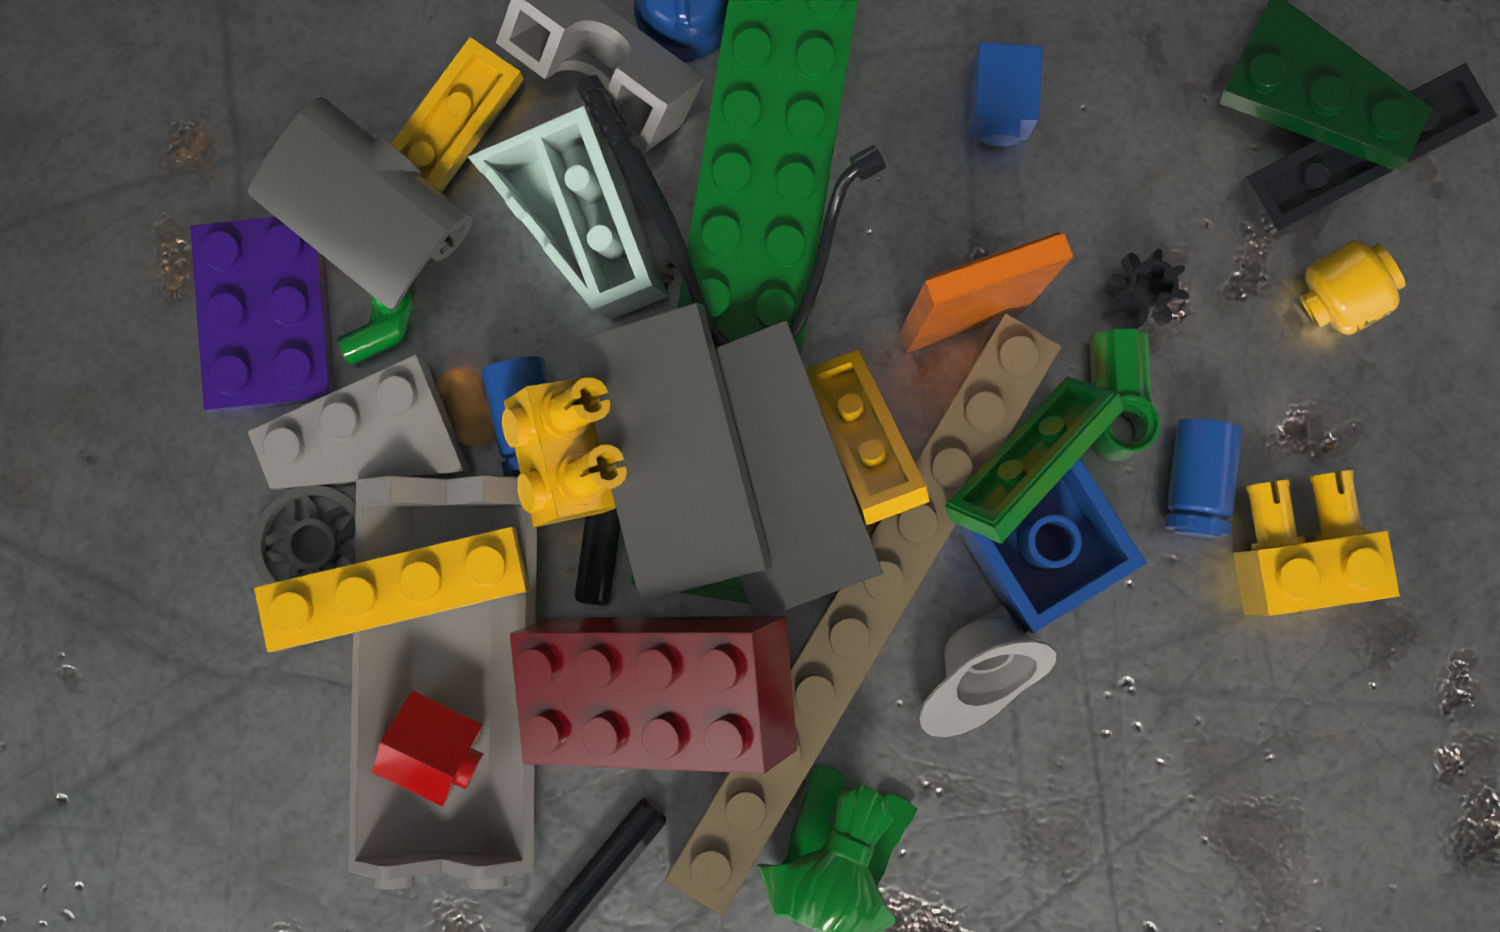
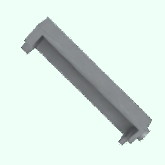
M385 476L356 480L355 564L514 527L517 531L530 589L529 592L353 633L348 872L373 878L374 887L377 889L409 888L414 886L415 876L439 872L467 878L468 888L496 889L507 886V876L534 872L535 764H523L510 633L536 624L537 527H533L530 513L526 512L520 503L517 491L518 478L474 476L456 479ZM411 690L483 724L474 748L484 753L482 761L467 789L465 790L455 785L443 807L372 773L379 743Z

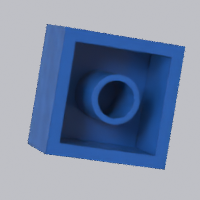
M1081 458L1075 462L1002 544L958 524L955 525L1004 606L1014 613L1021 627L1028 633H1036L1147 564Z

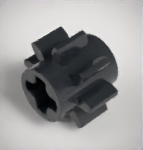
M1157 248L1142 263L1133 252L1128 253L1121 260L1122 268L1127 276L1112 274L1105 281V286L1116 290V302L1110 307L1109 312L1112 314L1122 311L1127 316L1132 317V329L1140 328L1151 315L1158 325L1164 326L1173 320L1172 311L1167 304L1180 305L1189 299L1190 294L1179 289L1178 276L1185 270L1184 265L1173 268L1167 262L1162 261V249ZM1143 278L1149 281L1148 291L1157 294L1151 301L1144 299L1146 294L1145 288L1136 285Z

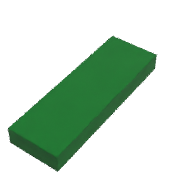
M1067 376L945 505L951 521L1002 544L1124 410L1119 393Z

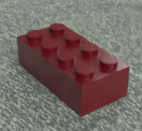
M786 616L550 618L510 633L523 764L765 774L798 750Z

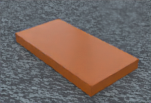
M1056 232L928 276L899 332L905 352L909 353L999 322L1005 313L1012 317L1022 314L1073 258L1065 233L1060 234Z

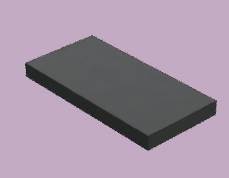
M694 303L573 341L582 378H596L603 382L608 391L607 394L600 397V401L610 399L609 413L604 418L594 422L599 444L612 445L618 448L625 459L616 463V468L626 466V479L621 485L611 489L640 602L772 568L704 305Z
M783 321L715 348L772 568L739 576L753 616H771L883 574L788 322Z

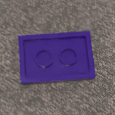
M276 217L191 225L204 410L211 413L304 404L334 392L335 379L325 257Z

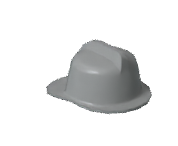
M1001 606L993 609L976 621L959 628L949 637L944 648L947 678L923 702L918 715L920 726L931 736L950 737L964 734L983 725L998 714L1023 690L1035 684L1051 671L1056 663V650L1047 642L1030 639L1024 628L1019 624L1014 613L1008 608Z

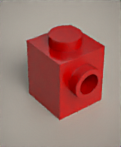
M411 690L379 743L372 773L443 807L455 785L462 789H467L482 761L484 753L474 748L483 724Z

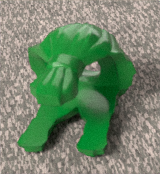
M815 766L809 773L808 791L802 804L803 810L792 831L785 860L779 865L762 863L757 865L771 910L778 918L792 920L794 923L804 925L817 932H881L894 925L896 919L883 902L877 886L886 871L893 848L898 845L904 830L912 822L918 808L897 795L887 794L883 796L876 789L860 782L854 788L842 791L847 779L840 771L828 766ZM837 798L836 815L832 828L829 818L832 816L836 803L835 799Z

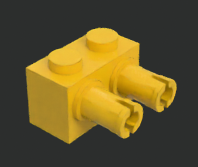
M576 378L526 386L503 401L505 410L502 414V429L508 445L515 448L521 473L517 480L518 496L524 510L530 513L534 528L601 514L616 508L611 489L622 484L626 479L627 469L626 466L616 468V463L625 460L618 448L612 445L599 444L594 422L604 418L609 413L610 399L600 401V397L607 394L608 391L603 382L596 378Z
M1353 470L1309 477L1313 487L1321 534L1314 535L1315 541L1306 542L1305 536L1298 537L1289 491V479L1246 486V492L1249 493L1257 543L1251 544L1252 550L1233 553L1244 615L1272 616L1400 596L1388 531L1370 533L1369 527H1362L1353 482Z

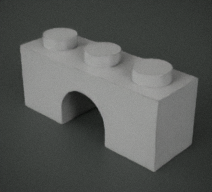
M511 0L496 44L544 79L563 70H573L589 76H599L609 94L608 97L613 100L618 109V114H621L627 124V129L631 131L640 150L644 153L648 152L682 126L705 77L600 0Z

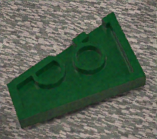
M1287 0L1268 1L1223 90L1219 104L1400 173L1408 162L1433 109Z

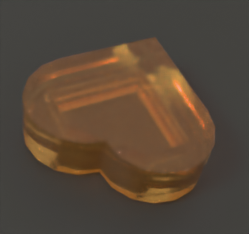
M455 368L445 372L439 378L436 387L459 443L475 448L489 446L496 440L489 404L486 401L484 383L477 375L466 369Z

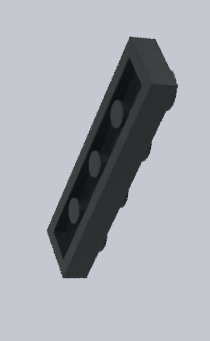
M1467 63L1410 91L1433 109L1405 166L1480 128L1497 117ZM1314 141L1246 176L1239 185L1266 233L1271 237L1395 172V170L1322 142Z

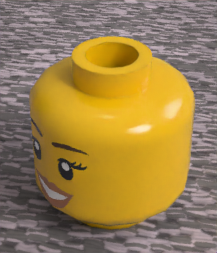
M1353 240L1307 267L1305 282L1309 291L1299 297L1306 312L1318 328L1330 323L1338 332L1344 335H1352L1394 312L1400 301L1398 290L1404 288L1406 283L1396 262L1381 244L1377 243L1370 247L1362 241Z

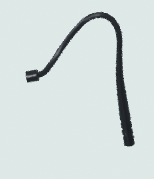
M591 75L584 78L578 83L576 90L586 107H589V112L594 121L599 124L598 128L604 138L608 140V145L613 150L615 157L658 225L670 248L692 304L699 303L704 305L713 343L716 347L730 343L731 341L717 328L708 310L676 219L636 140L633 138L631 131L627 129V124L621 114H618V109L613 100L608 97L609 94L599 76ZM871 145L850 157L851 165L840 175L835 183L824 218L810 278L800 306L789 326L794 340L803 330L814 306L823 280L837 220L848 187L857 177L864 181L886 168L884 159L875 145Z

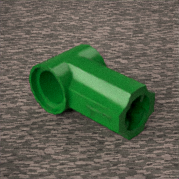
M1112 329L1110 331L1093 333L1089 337L1091 384L1119 393L1124 410L1119 415L1130 419L1135 427L1136 435L1133 443L1122 442L1116 438L1109 425L1091 447L1106 460L1122 461L1129 459L1154 442L1159 434L1160 419L1158 411L1152 405L1148 332H1141L1137 329Z

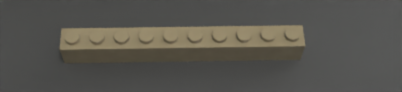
M1006 313L994 326L914 459L927 486L930 502L876 522L869 536L883 574L835 591L790 666L798 750L765 774L726 772L670 865L665 881L723 916L954 529L956 523L951 521L945 505L1005 443L1060 351L1061 345Z

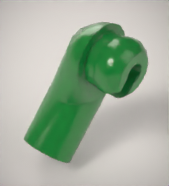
M409 291L406 292L395 311L388 309L369 293L373 304L369 323L337 338L340 350L351 366L401 342L413 308Z

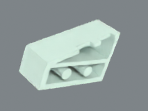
M585 106L468 156L479 172L486 176L503 197L505 204L514 215L525 224L543 246L542 249L593 311L613 320L669 297L617 158L608 145V140L604 138L598 128L599 124L594 121Z

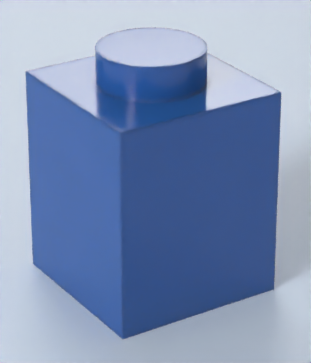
M979 42L970 67L967 136L983 137L982 141L993 146H1012L1018 144L1020 139H1029L1039 121L1043 46Z

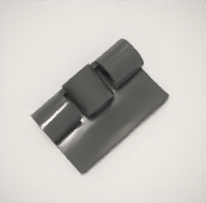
M323 97L315 98L308 102L295 115L265 156L247 189L248 194L391 311L397 309L409 287L430 257L435 261H441L452 254L468 234L473 222L470 214L422 177L423 172L406 156L382 137L377 136L374 138Z

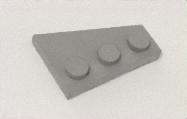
M416 354L247 431L270 489L275 490L316 485L351 484L359 479L385 476L417 477L471 472L424 357Z

